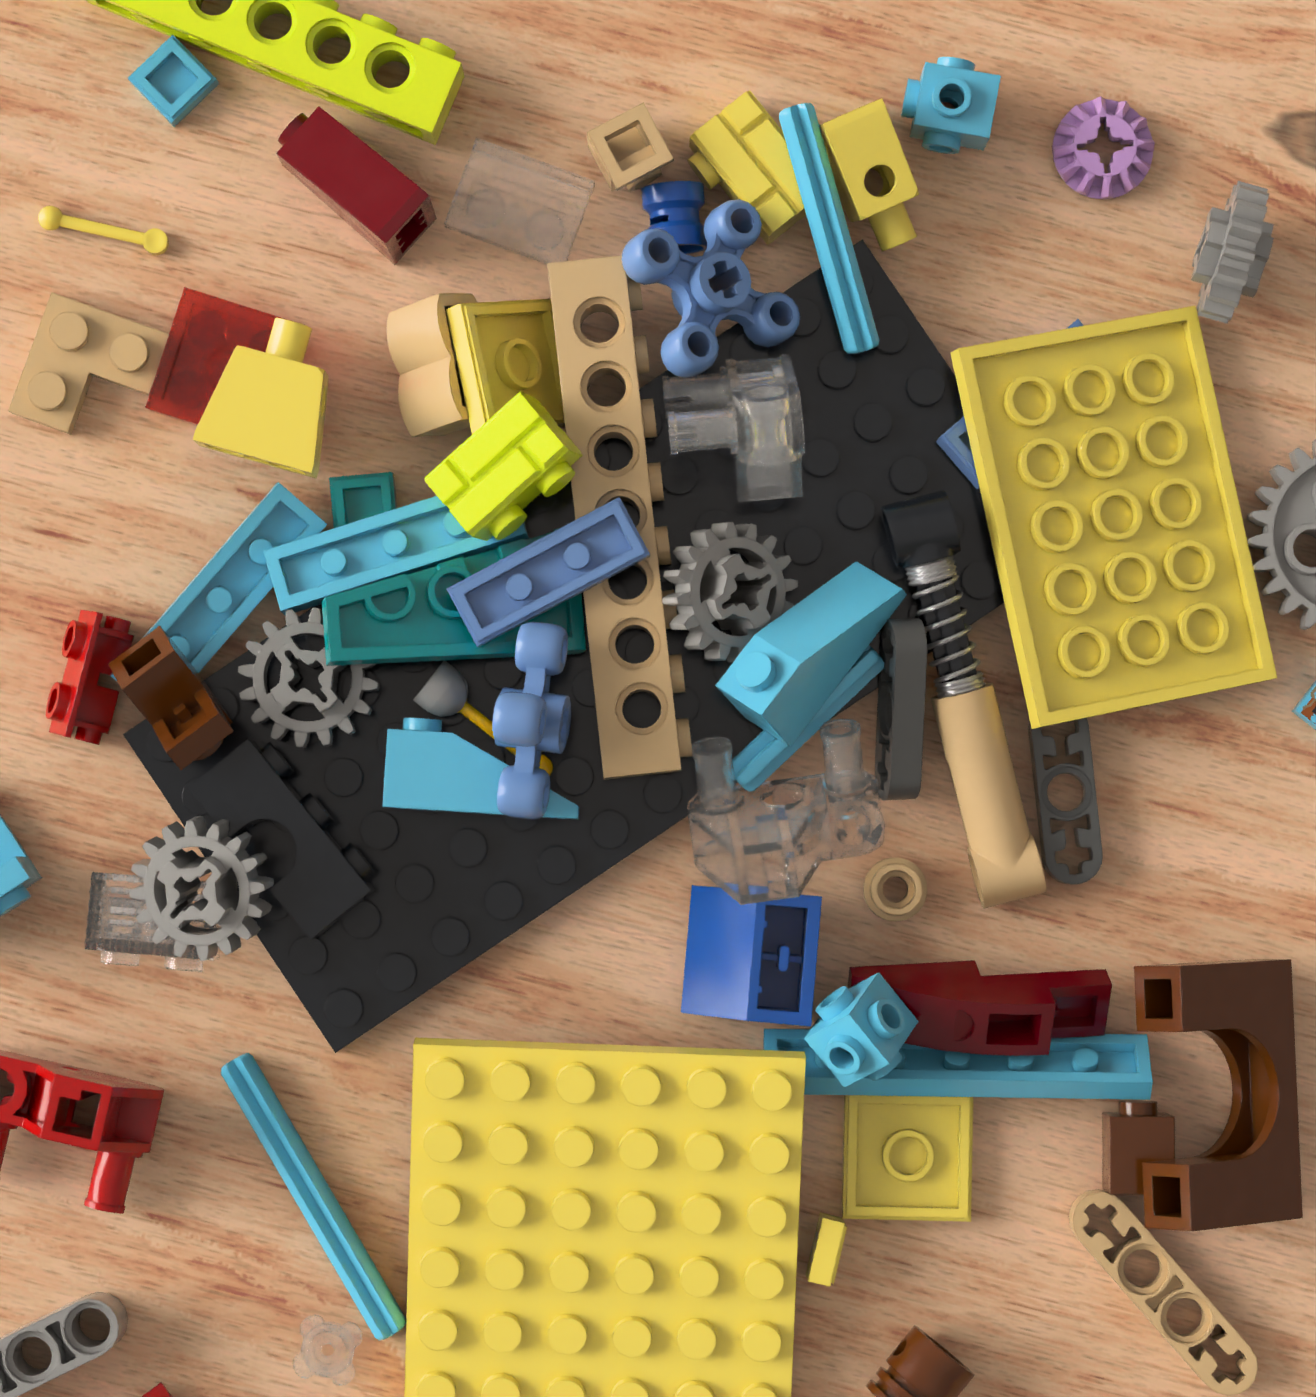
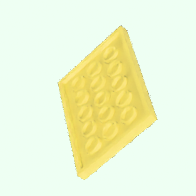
M1196 305L962 347L950 353L1031 729L1277 678Z

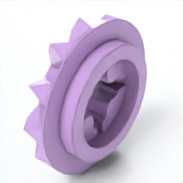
M1100 96L1094 100L1075 105L1064 116L1054 135L1052 153L1059 175L1070 188L1086 197L1112 199L1127 194L1141 183L1151 167L1155 142L1149 131L1147 119L1133 110L1127 101L1118 102L1104 99ZM1101 123H1104V131H1108L1110 141L1120 142L1121 145L1129 144V146L1112 154L1110 164L1107 167L1108 173H1104V163H1100L1098 153H1088V150H1077V148H1084L1086 144L1095 142L1098 131L1101 128Z

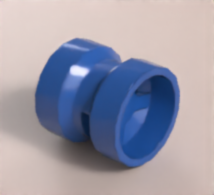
M669 181L654 183L641 188L643 210L650 216V227L648 229L658 228L668 232L674 237L679 250L684 254L697 253L707 249V241L703 231L704 225L700 222L699 211L705 205L703 183L696 181Z

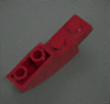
M975 960L849 967L848 989L879 972L919 1022L904 1042L906 1044L971 1054L1028 1056L1049 1055L1052 1038L1105 1035L1112 983L1106 969L981 976Z

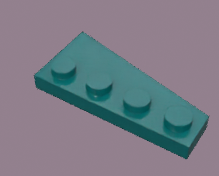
M550 533L526 540L523 538L500 545L496 549L465 558L462 556L438 563L437 566L408 575L401 574L325 597L322 601L326 666L515 657L516 639L521 625L478 648L453 603L447 588ZM581 593L528 621L556 624L566 629L568 634L567 655L581 654L586 650Z

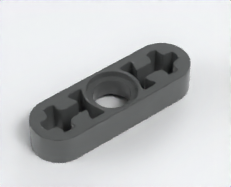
M919 618L887 619V622L881 629L880 657L884 662V668L879 672L875 780L878 794L883 801L916 799L921 788L927 638L923 622Z
M1084 718L1070 721L1074 722L1075 733L1066 736L1064 741L1066 756L1079 752L1080 766L1063 763L1048 769H1044L1043 755L1047 757L1057 756L1055 740L1050 736L1043 737L1041 728L1031 729L1029 721L1028 735L1044 868L1053 879L1060 883L1081 884L1087 882L1097 874L1103 859L1088 720ZM1059 774H1070L1076 777L1083 788V798L1080 804L1071 811L1058 810L1048 799V785ZM1086 815L1087 829L1074 828V836L1077 847L1088 848L1089 860L1079 863L1078 873L1069 874L1067 864H1057L1055 860V851H1061L1066 847L1065 829L1051 833L1050 819L1071 821Z

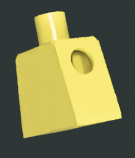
M878 99L819 125L840 201L849 220L855 222L868 218L882 252L917 237L903 202L918 196L919 192L883 99ZM869 169L877 171L883 180V188L877 196L871 195L866 190L864 184L865 175Z
M275 318L266 352L237 345L196 427L193 440L201 447L317 479L328 391V374L324 369L303 363L312 328L294 321Z

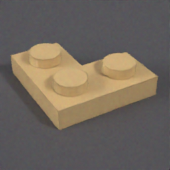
M51 292L8 411L13 415L72 435L93 376L153 397L174 338L171 334Z

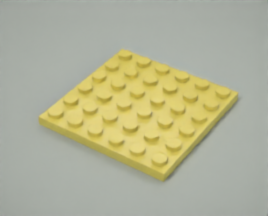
M415 1038L413 1044L404 1397H791L806 1067L805 1051Z

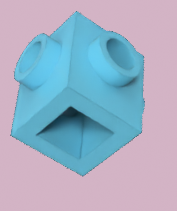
M939 57L937 64L925 62L920 81L909 78L907 81L901 117L913 119L909 137L922 139L923 148L938 153L957 154L960 152V146L984 151L990 138L1001 76L974 71L975 64L961 58ZM942 102L952 104L955 109L946 108Z
M878 972L849 989L846 986H842L823 999L815 1010L820 1017L804 1039L814 1050L819 1060L828 1067L845 1088L866 1076H869L872 1081H876L891 1072L902 1060L903 1056L899 1050L919 1021Z

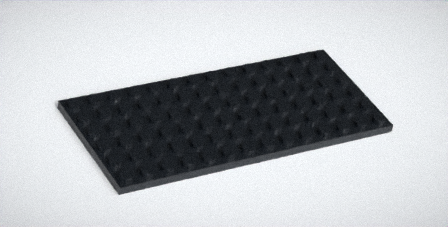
M863 239L853 245L879 337V345L877 347L857 354L846 353L843 348L821 268H819L783 292L795 301L800 313V323L793 336L779 345L763 347L753 343L745 334L743 326L737 323L717 336L719 344L718 357L710 368L697 376L687 378L676 376L667 370L639 389L640 400L653 398L657 437L645 438L647 463L660 462L664 501L652 502L654 527L667 526L671 564L659 565L662 591L674 590L675 593V584L663 577L664 571L680 569L681 563L677 560L673 551L679 546H693L690 536L692 531L711 529L713 523L757 525V536L773 535L777 538L775 548L772 551L773 556L789 555L792 560L782 570L784 579L798 580V587L786 592L785 601L795 606L857 561L902 588L907 594L889 619L919 618L923 622L924 627H926L923 616L916 615L917 611L921 610L919 599L912 598V595L917 593L916 587L909 585L910 581L907 580L909 576L906 575V567L897 568L893 560L886 536L881 507L945 490L953 510L960 539L961 551L953 555L954 558L952 560L956 561L954 563L957 566L955 570L958 571L957 575H959L958 580L954 582L956 590L963 592L962 597L959 599L960 607L968 610L966 615L963 616L964 623L972 625L1004 603L980 488L976 489L935 442L964 416L956 377ZM611 438L603 441L597 447L595 459L601 467L616 471L629 464L633 453L625 441ZM571 481L550 497H545L540 493L523 509L527 514L524 523L529 539L550 533L554 529L561 528L575 521ZM622 502L636 527L640 520L637 509L630 503ZM729 550L730 554H739L738 552ZM740 554L744 564L749 563V561L743 555ZM631 566L609 578L611 591L622 599H633L639 596L647 584L645 574L636 566ZM583 592L581 593L586 650L581 654L567 655L563 671L558 675L551 676L549 693L569 695L570 731L563 753H541V755L547 756L553 764V771L550 775V790L580 807L579 820L542 817L539 819H522L506 815L382 807L387 729L403 730V718L442 720L441 732L454 733L507 765L515 764V755L506 748L497 746L492 737L460 712L451 716L440 717L427 712L413 701L444 660L378 663L372 668L365 670V678H370L380 683L379 690L364 692L361 699L371 707L372 712L369 716L354 711L349 718L353 722L356 732L349 735L338 726L331 729L333 742L332 745L327 747L323 746L317 733L310 734L306 748L296 747L295 731L289 730L280 741H277L271 737L275 721L271 718L261 724H255L252 721L251 717L260 707L258 700H241L239 693L253 686V678H248L238 673V666L255 663L257 656L249 650L204 680L231 718L233 723L230 725L234 730L223 739L220 747L212 755L202 760H195L183 770H180L164 750L147 719L123 735L184 827L187 820L196 816H203L207 825V831L215 822L187 788L247 739L255 741L260 748L271 742L294 770L286 778L301 799L311 792L335 821L327 828V831L342 849L352 842L373 867L375 873L367 878V880L374 887L375 891L317 939L310 940L272 894L269 890L270 888L260 892L259 898L272 905L271 911L261 918L252 917L261 929L257 934L258 938L336 1053L736 784L737 781L730 775L727 769L728 763L756 738L763 729L746 719L715 686L733 662H728L727 659L725 661L704 659V649L688 650L684 647L685 639L689 633L688 629H666L668 654H681L685 692L673 693L676 719H689L692 756L680 758V772L604 780ZM322 604L315 606L314 608H320L322 610ZM312 608L299 616L301 623L308 622ZM717 620L712 622L721 632L732 635L730 630H721ZM638 628L624 631L616 642L618 655L624 661L633 664L647 660L654 649L651 636L646 631ZM881 630L869 644L879 655ZM926 633L927 644H930L928 634ZM306 635L294 638L302 650L319 652L325 647L324 637ZM266 638L260 644L263 645L269 638ZM275 654L267 671L269 693L272 688L279 684L281 662ZM292 655L291 659L298 666L296 670L301 678L294 686L296 691L306 688L314 694L320 695L327 702V697L321 691L322 685L318 680V676L324 671L322 664L313 669ZM515 657L445 660L456 668L466 680L468 685L467 702L491 721H493L495 703L501 690L504 687L524 688L526 673L516 667ZM347 665L338 674L336 693L343 702L349 694L352 683L350 665ZM879 673L832 718L877 689ZM647 692L632 694L627 698L623 706L624 718L630 725L637 728L652 726L661 714L659 701ZM299 704L291 711L285 713L286 716L299 721H316L325 718L312 705ZM265 820L254 824L245 831L251 835L245 850L250 856L257 853H265L267 859L256 870L258 876L273 878L275 885L292 869L296 859V844L292 834L285 826L273 820ZM198 847L204 857H210L214 852Z

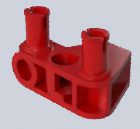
M0 1050V1069L8 1073V1081L14 1084V1093L4 1096L0 1102V1171L10 1129H17L18 1126L23 1127L41 1139L97 1151L90 1187L84 1205L100 1211L123 1214L135 1158H142L143 1153H150L164 1089L140 1081ZM101 1094L94 1127L73 1122L77 1101Z

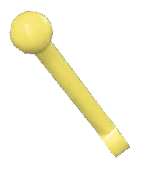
M55 206L44 207L38 215L39 224L46 230L64 227L143 245L148 253L152 255L163 254L169 246L167 235L158 228H152L143 233L63 215L60 209Z

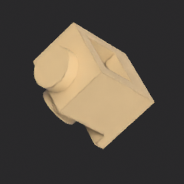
M644 102L587 132L588 148L611 191H618L625 186L629 192L640 189L662 175L660 168L674 161Z

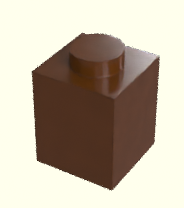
M1119 1101V1112H1102V1189L1110 1195H1144L1142 1162L1175 1159V1116L1166 1112H1158L1157 1101Z

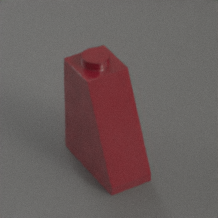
M320 106L309 117L304 113L299 114L280 135L278 142L282 147L276 154L282 166L394 265L437 219L430 196Z

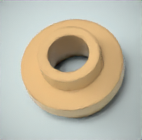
M887 858L876 863L867 873L863 885L864 899L870 910L878 917L888 921H903L913 917L923 907L927 897V882L923 872L913 862L903 858ZM891 877L901 878L907 887L905 897L898 902L889 901L883 894V885Z

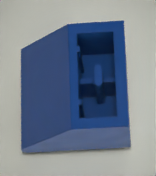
M692 885L681 1013L743 1021L811 1026L822 896Z

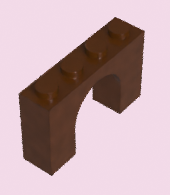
M1245 959L1134 966L1137 1031H1202L1212 1038L1221 1049L1228 1063L1232 1080V1105L1228 1122L1221 1136L1211 1148L1194 1157L1142 1162L1145 1228L1200 1231L1303 1218L1291 959Z

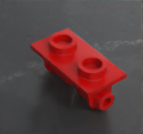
M81 610L78 621L72 620L65 632L62 655L68 658L62 683L56 682L50 691L46 705V718L52 720L49 729L50 733L71 738L74 726H78L74 739L99 745L102 733L109 734L119 691L98 686V679L100 673L111 676L112 670L108 664L131 647L134 635L128 634L131 625L130 621L106 616L104 627H101L103 613Z

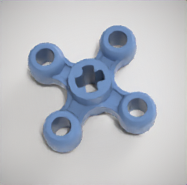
M740 199L728 200L709 213L704 222L703 230L707 241V249L702 256L693 257L684 254L679 250L674 237L658 228L646 229L627 242L622 251V265L628 277L643 285L660 283L672 289L673 304L679 315L682 316V320L677 328L669 332L663 340L660 354L667 370L676 376L683 378L694 377L713 365L719 352V344L715 332L721 320L729 319L738 322L743 326L747 337L756 345L763 347L779 345L793 336L799 326L800 313L798 306L787 294L781 292L761 293L751 288L752 281L749 270L740 258L745 249L753 245L761 233L762 223L755 207Z
M527 622L521 625L516 639L515 664L520 671L526 673L524 688L504 687L494 707L492 731L495 744L502 747L516 748L515 764L503 769L497 791L498 810L509 817L539 819L544 816L550 796V776L545 770L539 768L541 753H563L570 731L571 702L569 695L549 693L550 678L563 671L568 650L567 631L562 626L556 624Z

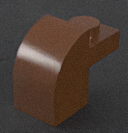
M158 626L108 664L122 691L152 725L164 750L180 770H183L195 760H202L212 755L220 747L223 739L234 731L230 725L233 722L221 703L161 626Z

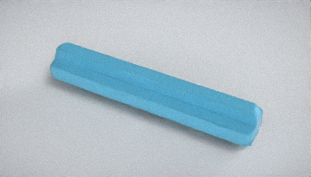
M868 645L791 747L763 730L728 763L727 769L730 775L745 790L749 792L755 791L883 670L884 662L880 655Z

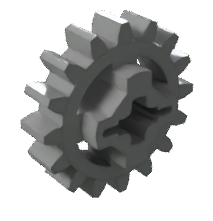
M1237 181V184L1233 186L1230 199H1227L1225 209L1222 210L1214 207L1210 209L1192 263L1194 270L1191 280L1202 283L1199 291L1200 299L1197 305V315L1228 323V320L1232 319L1235 307L1237 308L1240 296L1245 295L1252 298L1255 296L1265 264L1269 259L1274 239L1271 237L1274 224L1263 221L1267 212L1268 189Z
M713 523L711 529L694 530L690 533L693 546H679L674 549L673 553L681 563L680 569L665 570L663 577L675 584V593L664 596L662 602L664 605L677 606L679 614L672 619L669 626L671 630L688 629L689 633L685 639L684 647L688 650L704 649V659L709 661H725L727 659L728 662H734L757 632L794 606L792 603L785 601L787 591H792L798 587V580L784 579L782 570L792 560L789 555L773 556L772 551L776 545V537L773 535L757 536V525ZM729 550H733L735 552H738L739 554H730ZM740 554L743 555L749 561V563L744 564ZM717 620L721 630H730L732 635L721 632L712 622Z
M313 607L308 622L301 623L296 612L290 609L286 611L285 616L287 627L279 630L278 627L266 621L262 626L269 639L263 645L249 640L246 643V648L257 657L254 664L238 666V673L248 678H253V686L240 692V698L243 701L258 700L260 707L251 717L255 724H261L270 718L275 721L271 731L273 739L280 741L289 730L295 731L296 747L306 748L310 734L317 733L323 746L327 747L332 745L333 742L331 729L338 726L349 735L356 732L354 724L349 718L354 711L370 716L372 712L371 707L361 699L364 692H373L380 688V683L370 678H365V670L372 668L376 664L350 665L352 683L349 694L343 702L336 691L338 674L347 665L326 666L325 647L319 652L302 650L294 640V638L306 635L324 637L322 610ZM275 654L281 662L279 684L272 688L269 693L267 671ZM292 655L313 669L322 664L324 671L320 673L318 680L322 685L321 691L327 697V702L320 695L314 694L306 688L296 691L294 686L301 678L296 670L298 666L291 659ZM299 704L312 705L325 718L316 721H299L286 716L285 713L291 711Z
M196 816L187 820L185 829L178 821L162 829L163 839L156 836L146 841L142 846L151 859H142L132 865L131 871L137 876L144 878V884L130 890V898L145 900L147 909L143 910L136 919L138 923H147L154 920L158 928L153 935L152 941L156 945L169 937L175 939V956H184L194 946H196L200 961L208 960L215 956L218 947L225 955H228L241 947L240 937L248 940L257 935L261 930L252 917L261 918L271 911L272 905L259 898V893L272 887L274 880L266 876H258L256 870L258 866L264 863L267 857L265 853H257L250 856L246 852L245 848L251 839V835L248 832L234 839L228 837V820L221 819L213 823L208 831L203 816ZM202 847L214 852L210 857H199L193 850L185 852L183 848ZM212 872L205 881L207 885L202 892L204 898L192 904V901L198 895L197 890L201 885L199 878ZM203 919L211 927L216 924L220 927L204 929L190 925L192 920Z

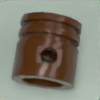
M914 1325L886 1360L890 1365L889 1368L886 1370L880 1367L876 1372L880 1379L877 1382L871 1379L866 1387L876 1397H958L975 1375L947 1349Z

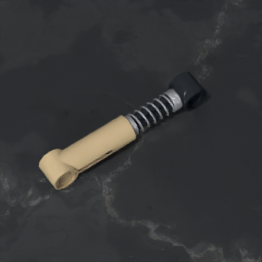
M945 490L884 505L881 507L882 517L892 557L897 568L906 567V575L909 576L907 580L910 581L909 585L916 587L917 593H914L912 598L919 599L921 610L917 611L916 615L923 616L926 626L924 628L930 644H927V650H932L934 661L930 662L929 666H936L938 678L933 681L938 695L932 697L931 702L969 846L967 848L969 863L981 905L985 909L1046 893L1042 863L1036 843L1028 828L993 683L983 682L985 678L982 675L984 673L976 671V667L980 664V660L973 658L972 650L975 648L976 643L969 641L967 635L971 631L972 626L964 623L963 616L966 615L968 610L960 607L959 599L962 597L963 592L956 590L954 583L958 580L959 575H957L958 571L955 570L957 566L954 563L956 561L952 559L954 558L953 555L961 551L955 517Z

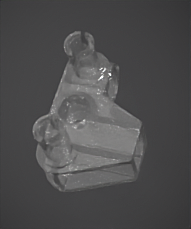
M782 354L778 358L744 361L725 359V366H719V373L701 374L687 378L662 376L665 416L668 418L671 454L730 448V453L733 454L738 502L803 497L802 456L805 453L803 414L800 391L790 354Z
M835 719L824 723L820 727L826 773L766 781L752 792L745 790L741 785L736 786L732 761L733 748L732 742L724 737H707L696 741L692 745L691 751L695 762L698 793L688 802L687 811L694 864L697 869L740 905L800 897L822 861L857 857L877 850L884 843L885 821L881 810L878 780L874 775L864 770L859 722L852 719ZM772 795L773 805L763 800ZM848 812H856L850 815H843Z

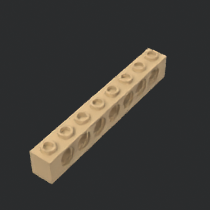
M622 255L547 263L565 431L583 455L571 466L575 471V475L571 480L575 520L620 497L622 502L630 503L637 509L640 520L636 529L650 553V557L633 565L642 570L647 579L646 587L639 596L633 599H622L616 596L609 587V579L583 592L604 780L680 772V758L692 756L689 719H676L673 693L685 692L681 654H668L666 629H671L669 623L677 616L676 606L664 605L662 602L664 596L674 593V590H661L659 565L671 564L667 526L654 527L652 502L664 501L660 462L647 463L645 438L657 437L653 398L640 400L638 383L639 374L650 373L646 335L633 336L631 311L643 310L641 285L626 274L622 265ZM596 312L610 314L618 323L616 334L610 340L601 343L587 339L581 331V326L589 315ZM603 375H611L618 378L626 389L623 398L617 404L608 407L594 403L588 395V389L596 378ZM611 438L625 441L633 453L629 464L616 471L601 467L595 459L597 447L603 441ZM632 628L646 631L654 643V649L650 657L644 662L637 664L624 661L616 651L618 637L624 631ZM637 692L652 694L661 706L659 719L647 728H637L630 725L623 715L625 701L629 696Z

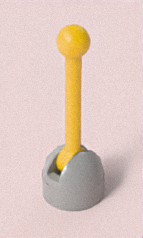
M444 660L413 701L427 712L440 717L451 716L460 712L494 739L492 721L467 702L468 685L463 675ZM504 747L513 755H516V748ZM541 755L539 768L545 770L549 776L553 771L552 761L547 756Z

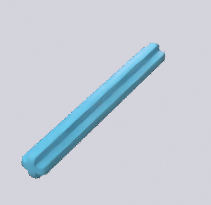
M246 1053L226 1063L221 1068L222 1077L372 1334L380 1341L399 1332L406 1324V1317L254 1057Z

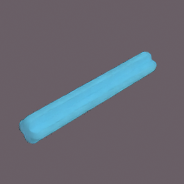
M801 103L785 108L779 113V120L843 348L847 354H857L874 349L879 345V337L815 108L811 103Z

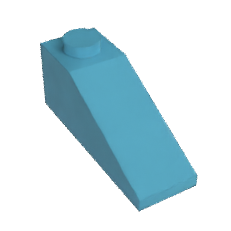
M856 561L757 632L715 686L746 719L791 747L907 594L902 588Z
M403 718V730L387 729L382 807L504 815L497 807V791L500 775L503 769L509 765L454 733L441 732L442 720ZM550 790L547 810L542 818L579 820L580 807Z

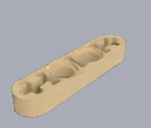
M1100 1189L1088 1190L1079 1195L1070 1208L1068 1216L1070 1228L1075 1237L1208 1387L1216 1393L1226 1396L1238 1395L1249 1389L1256 1379L1258 1371L1257 1357L1232 1325L1119 1198ZM1091 1204L1100 1209L1106 1208L1109 1204L1112 1205L1114 1212L1108 1219L1110 1224L1123 1237L1126 1236L1130 1227H1133L1137 1232L1136 1237L1130 1238L1119 1245L1110 1260L1103 1255V1251L1114 1247L1111 1241L1097 1229L1089 1234L1084 1230V1227L1089 1222L1088 1215L1084 1211ZM1144 1249L1155 1254L1159 1262V1271L1151 1283L1138 1286L1131 1284L1125 1277L1124 1264L1131 1253ZM1182 1298L1195 1300L1201 1308L1202 1314L1198 1327L1187 1334L1173 1332L1168 1326L1166 1318L1171 1304ZM1216 1324L1220 1326L1222 1332L1212 1336V1340L1225 1353L1232 1355L1239 1350L1242 1355L1236 1361V1366L1241 1372L1233 1380L1225 1374L1214 1379L1212 1373L1218 1365L1202 1346L1194 1357L1188 1351L1189 1348L1205 1341Z

